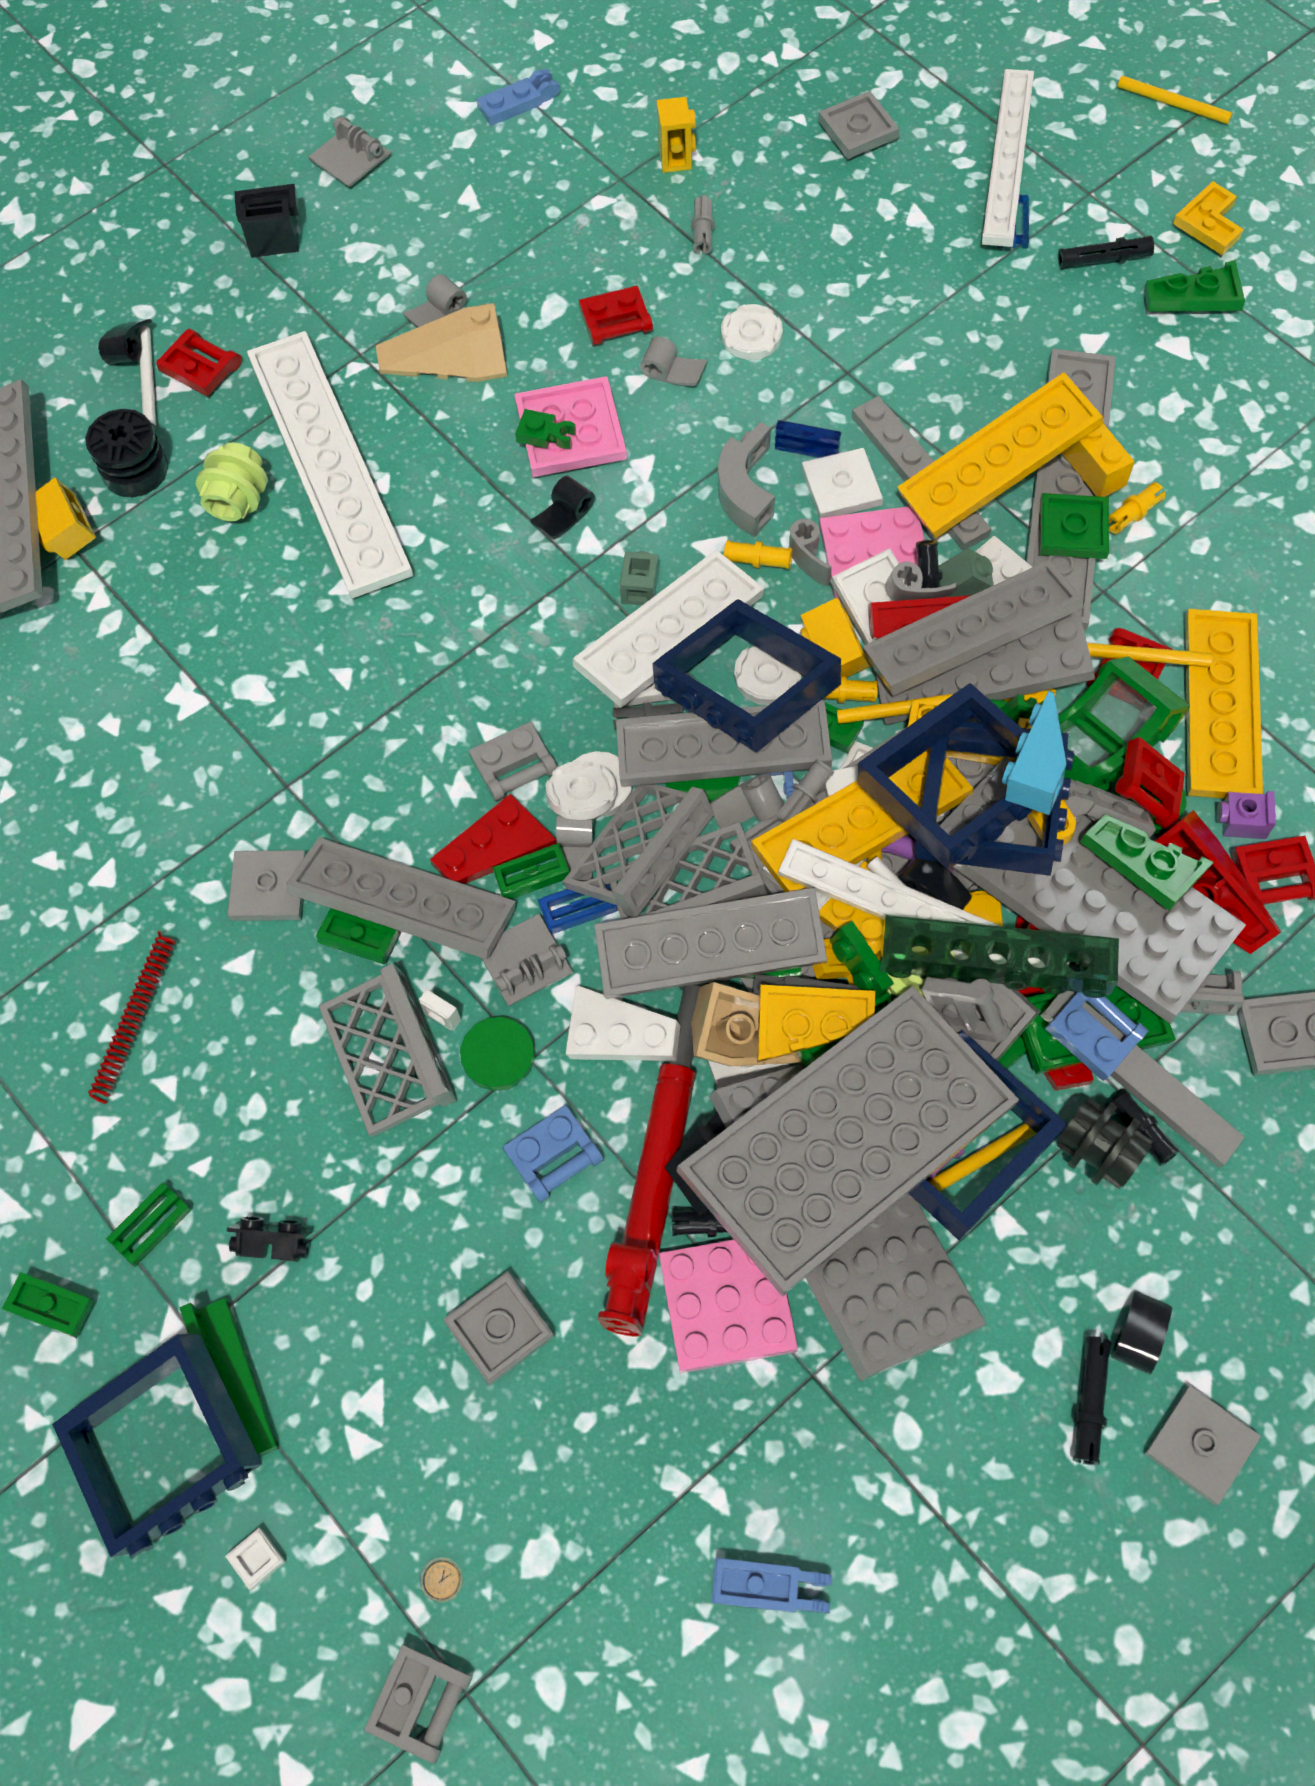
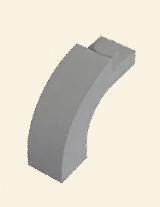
M762 422L752 431H747L742 437L741 442L730 437L721 451L718 462V495L722 508L736 526L753 537H756L773 518L775 496L757 486L748 476L749 471L770 449L771 428Z

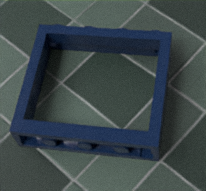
M739 599L735 600L652 663L656 690L661 692L663 696H667L680 704L686 711L693 712L707 721L713 728L720 729L731 736L737 743L744 744L756 753L841 685L840 657ZM734 634L805 675V677L756 716L751 715L685 674L687 670Z
M971 683L964 686L858 763V785L915 839L917 838V841L947 870L964 858L967 860L972 858L978 845L985 840L989 842L995 841L1009 824L1015 820H1023L1032 811L1030 808L1006 801L1005 796L962 829L949 836L889 779L894 773L972 717L1015 756H1019L1016 754V748L1021 734L1025 731Z
M965 722L931 747L921 809L935 822L937 821L948 750L1018 758L980 723ZM1022 728L1025 732L1029 734L1031 729ZM1061 732L1066 758L1065 770H1072L1074 751L1067 750L1069 733ZM1064 778L1063 785L1050 815L1047 814L1043 847L995 841L989 842L985 840L978 845L972 858L969 860L964 858L957 864L1051 876L1053 861L1061 862L1064 840L1057 839V830H1065L1067 809L1060 808L1061 800L1068 801L1071 778ZM916 838L915 859L938 861Z
M963 1030L958 1035L1019 1099L1011 1111L1037 1134L963 1212L959 1211L926 1179L908 1193L959 1241L1068 1125Z
M177 1334L52 1424L110 1557L129 1554L130 1559H133L141 1552L151 1550L154 1547L153 1540L160 1535H170L186 1525L184 1519L193 1512L195 1514L201 1513L214 1506L218 1502L216 1496L226 1489L231 1491L244 1485V1480L249 1478L248 1474L262 1465L200 1334ZM181 1367L225 1463L131 1528L89 1432Z

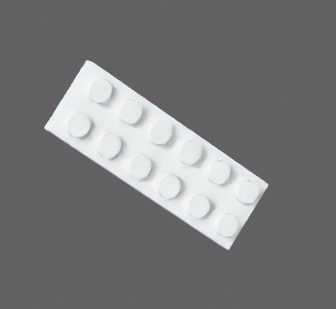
M715 550L573 658V667L622 708L654 682L653 662L735 600L739 599L752 606L763 597L764 588L719 551Z

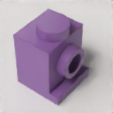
M1267 791L1266 794L1228 792L1223 802L1220 801L1217 808V821L1222 823L1223 836L1267 839L1276 824L1274 791Z

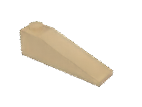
M494 303L462 308L375 345L380 374L417 377L421 373L437 374L438 379H448L449 376L466 377V381L471 382L508 377Z
M715 982L700 987L691 1022L694 1057L729 1067L802 1063L796 1052L757 1063L759 995Z

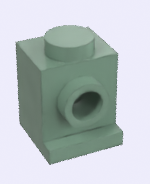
M625 551L620 580L621 604L642 606L655 596L659 573L658 554H650L645 551Z

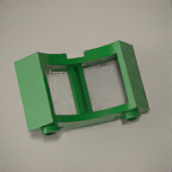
M1130 657L1109 660L1101 667L1098 672V678L1073 705L1058 715L1061 732L1069 733L1067 750L1074 751L1072 770H1065L1064 778H1071L1074 781L1077 780L1084 784H1090L1107 792L1111 791L1109 784L1123 776L1128 741L1141 737L1152 747L1159 741L1164 743L1182 720L1190 705Z

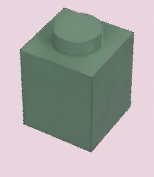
M970 548L939 565V570H942L943 573L940 587L957 583V587L950 597L974 595L994 585L992 563L986 556H982Z

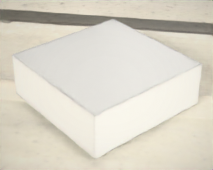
M426 989L419 998L424 1014L450 1031H454L461 1022L457 1008Z
M261 1528L255 1530L225 1556L249 1590H254L286 1562Z

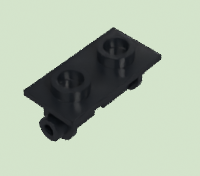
M241 1217L240 1222L238 1221L227 1227V1232H236V1236H231L229 1251L235 1252L236 1256L265 1258L266 1245L272 1244L271 1259L299 1262L300 1258L307 1259L309 1243H303V1239L313 1233L314 1228L302 1227V1222L297 1220H280L278 1225L264 1224V1218Z

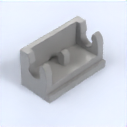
M1232 971V974H1227V976L1208 974L1180 1012L1235 1016L1244 1003L1241 972Z

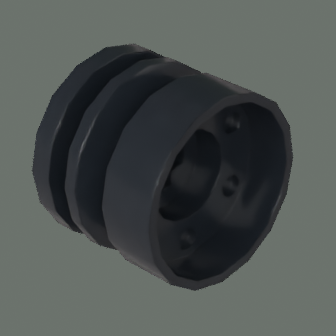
M131 409L112 410L99 416L89 426L85 437L86 447L97 466L104 484L111 492L122 497L133 498L143 496L157 489L165 480L168 471L167 458L162 446L158 442V437L154 432L151 422L144 414Z

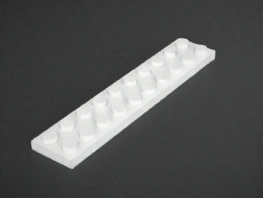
M306 331L247 351L254 372L351 599L412 577L411 566Z

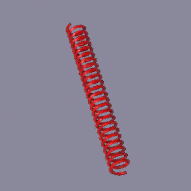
M161 931L157 932L159 937L154 939L156 943L152 944L153 950H150V956L146 957L147 963L143 964L145 969L140 971L142 975L138 977L139 982L135 983L136 989H133V995L129 996L131 1002L126 1003L127 1009L123 1010L125 1015L120 1017L122 1022L117 1024L119 1028L115 1029L116 1035L111 1037L113 1042L109 1043L110 1049L106 1050L107 1055L103 1056L104 1062L100 1063L102 1069L97 1070L99 1076L94 1077L95 1083L91 1084L92 1090L88 1091L90 1097L103 1104H106L107 1100H103L92 1093H99L106 1097L111 1095L95 1086H101L108 1090H113L114 1088L111 1085L102 1083L98 1079H104L111 1083H116V1080L103 1075L101 1072L119 1076L118 1072L109 1070L103 1065H108L118 1070L122 1069V1066L112 1063L106 1058L124 1063L125 1060L123 1058L114 1056L110 1052L128 1056L127 1052L116 1049L112 1045H118L128 1050L131 1049L130 1045L121 1043L115 1038H120L130 1043L134 1042L132 1038L123 1036L118 1031L136 1036V1032L125 1029L121 1025L140 1029L137 1024L127 1022L124 1018H129L138 1023L143 1022L141 1018L132 1016L127 1011L145 1016L143 1011L134 1009L130 1005H135L145 1010L148 1009L147 1005L136 1002L133 998L150 1003L151 1000L149 998L138 995L136 992H141L147 996H154L153 992L142 989L138 985H143L152 990L157 989L155 985L144 982L141 978L153 983H159L160 981L157 978L148 976L144 972H149L157 977L163 976L161 972L149 969L147 965H151L159 970H165L164 966L151 962L149 959L167 964L168 961L166 959L155 956L152 953L156 952L164 957H171V955L166 951L157 949L155 946H160L168 951L174 950L172 946L158 941V939H161L169 944H176L175 940L162 936Z

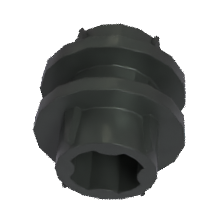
M1089 1098L1088 1101H1084L1058 1138L1056 1146L1072 1157L1067 1164L1071 1168L1075 1169L1080 1160L1083 1159L1098 1169L1091 1182L1098 1185L1103 1178L1120 1189L1121 1186H1125L1147 1155L1153 1141L1136 1130L1141 1124L1136 1118L1133 1119L1127 1129L1113 1120L1111 1116L1118 1107L1111 1102L1105 1109Z

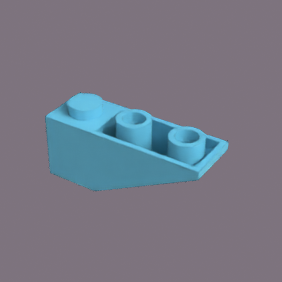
M1048 691L1043 704H1035L1029 720V725L1032 728L1029 734L1025 732L1021 734L1016 748V754L1019 755L1016 763L1011 761L1008 763L1002 783L1007 785L1006 801L1050 815L1063 785L1066 758L1054 692Z

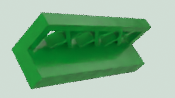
M223 1298L200 1309L191 1302L179 1307L187 1333L200 1334L258 1456L261 1457L279 1449L229 1301Z

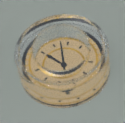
M439 1557L432 1559L423 1567L420 1574L422 1592L427 1598L435 1602L443 1603L454 1599L459 1594L463 1585V1574L460 1567L448 1558Z

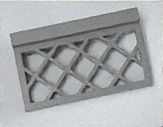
M657 784L638 785L563 880L566 889L621 906L625 915L637 917L713 817L714 811L704 790L692 787L686 793ZM646 794L656 796L657 800L639 806V803ZM679 803L673 812L666 814V807ZM660 810V817L642 822V816ZM636 819V826L619 831L624 823ZM660 828L653 838L646 839L645 833ZM640 835L641 842L623 848V841ZM616 844L618 851L602 857L599 856L604 848ZM640 854L633 864H626V858ZM620 861L621 868L603 874L602 867ZM596 870L597 877L584 882L579 881L584 874ZM620 880L613 891L606 889L605 885Z
M738 822L697 837L662 883L654 899H650L647 903L649 907L642 916L766 896L767 892L741 823ZM738 836L739 844L733 854L718 849L723 840ZM700 850L706 853L699 866L685 862L690 852ZM743 852H744L745 858L740 857ZM714 856L729 861L722 874L707 870ZM636 860L631 861V862L626 863V864H627V865L633 864ZM736 864L749 868L752 874L738 881L729 878ZM621 865L618 866V867H615V868H612V869L607 870L606 873H609V872H611V871H614V870H617V869L621 868ZM680 868L695 873L687 887L673 882ZM702 876L717 881L713 890L705 893L698 892L695 888ZM617 881L610 883L612 891L617 886ZM668 889L683 894L678 903L669 906L661 903ZM617 905L621 920L628 919L629 916L625 915L621 906Z
M394 963L380 969L381 975L319 1005L368 1135L371 1137L439 1104L445 1107L457 1101L406 976ZM382 987L385 998L380 1010L365 1006L369 993ZM344 1005L354 1008L347 1026L335 1023L331 1012ZM389 1007L392 1011V1014L387 1013ZM362 1011L377 1015L369 1034L354 1030ZM385 1018L395 1021L398 1026L392 1042L377 1037ZM338 1030L344 1032L343 1035H342V1038H341L340 1033H339ZM351 1035L367 1039L359 1059L347 1054L346 1047ZM402 1038L405 1043V1046L400 1045ZM374 1042L390 1047L382 1066L367 1062ZM397 1050L408 1053L411 1058L406 1074L390 1070ZM351 1062L356 1063L355 1069H353ZM364 1066L379 1071L372 1091L361 1088L358 1082ZM415 1070L419 1079L413 1077ZM387 1074L403 1079L395 1099L379 1094ZM410 1082L422 1086L427 1097L426 1099L414 1105L403 1102ZM364 1094L369 1096L367 1102H366V1099H365V1097H364ZM379 1099L393 1104L388 1117L375 1124L371 1112L376 1100ZM400 1107L405 1108L404 1110L398 1112Z

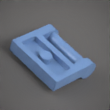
M1088 979L1047 1025L1045 1030L1104 1081L1114 1072L1149 1030L1140 1022L1135 1024L1097 990L1099 986L1092 979ZM1085 1001H1088L1126 1035L1122 1041L1082 1007Z
M566 1105L502 1147L539 1203L550 1197L549 1192L592 1164L595 1167L604 1161L595 1144L589 1139ZM576 1146H579L582 1150L580 1154L541 1180L536 1177V1173Z

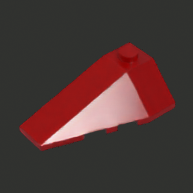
M1194 810L1154 840L1166 847L1169 843L1182 848V854L1199 861L1203 857L1213 862L1209 870L1196 882L1193 888L1246 924L1233 941L1235 945L1252 954L1281 933V930L1217 837Z

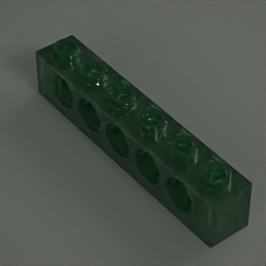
M886 915L882 931L879 972H886L895 978H908L911 975L937 979L952 978L955 980H965L966 983H972L977 979H986L990 983L1004 984L1006 988L1012 990H1023L1027 987L1043 988L1045 992L1051 994L1073 991L1082 992L1086 997L1101 998L1111 995L1118 982L1119 938ZM915 946H922L926 948L930 954L926 956H919L915 954L911 948ZM961 950L966 953L968 958L959 960L954 958L950 952ZM999 954L1007 962L1004 964L995 963L990 959L989 955ZM1038 958L1043 961L1045 967H1034L1029 963L1028 959ZM1067 962L1079 963L1084 971L1077 972L1072 970Z

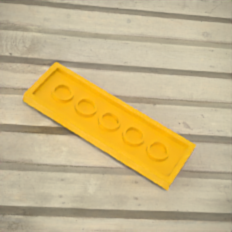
M1063 372L897 487L898 491L934 539H936L1104 424L1103 416L1067 374Z
M1188 609L1185 615L1186 651L1213 653V661L1211 667L1186 665V702L1190 705L1186 712L1187 796L1225 799L1228 792L1263 794L1257 614Z
M931 747L889 777L920 808H922ZM948 757L946 758L937 817L962 803L967 796L973 794L974 790ZM857 780L751 841V848L784 892L808 889L778 875V871L793 839L855 865L907 835L908 832L858 785Z

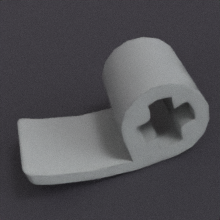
M436 275L429 281L426 288L428 301L414 309L403 312V315L418 328L462 309L466 303V293L445 275Z
M658 336L652 338L640 364V369L647 377L657 381L681 386H696L704 371L707 360L676 357L677 348L675 344L665 337Z
M799 519L790 527L789 547L793 548L792 559L809 577L819 584L827 586L830 584L832 567L816 557L820 529L810 519Z
M901 562L887 578L885 591L894 601L950 597L956 589L957 583L937 588H921L923 577L920 568L912 562Z
M762 774L727 791L710 802V805L714 811L713 816L721 829L738 822L743 823L754 816L758 821L770 819L777 815L784 802L769 774Z
M557 814L556 840L557 843H560L569 871L574 868L594 842V818L573 820ZM592 871L584 874L579 881L592 879Z

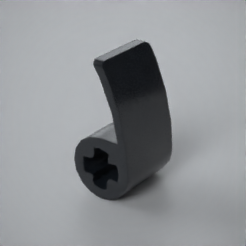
M146 319L123 323L107 331L100 339L98 345L102 360L109 365L137 361L141 356L142 348L134 330L141 325L153 323L152 320Z
M564 476L558 480L552 490L551 499L553 504L542 513L530 519V522L552 539H556L572 528L588 513L594 503L595 495L570 476Z
M914 857L898 876L907 887L925 895L928 893L931 897L961 910H964L972 899V895L960 880L938 861L915 859Z
M1134 1291L1127 1319L1116 1338L1111 1358L1150 1375L1158 1362L1163 1348L1172 1307L1138 1291Z

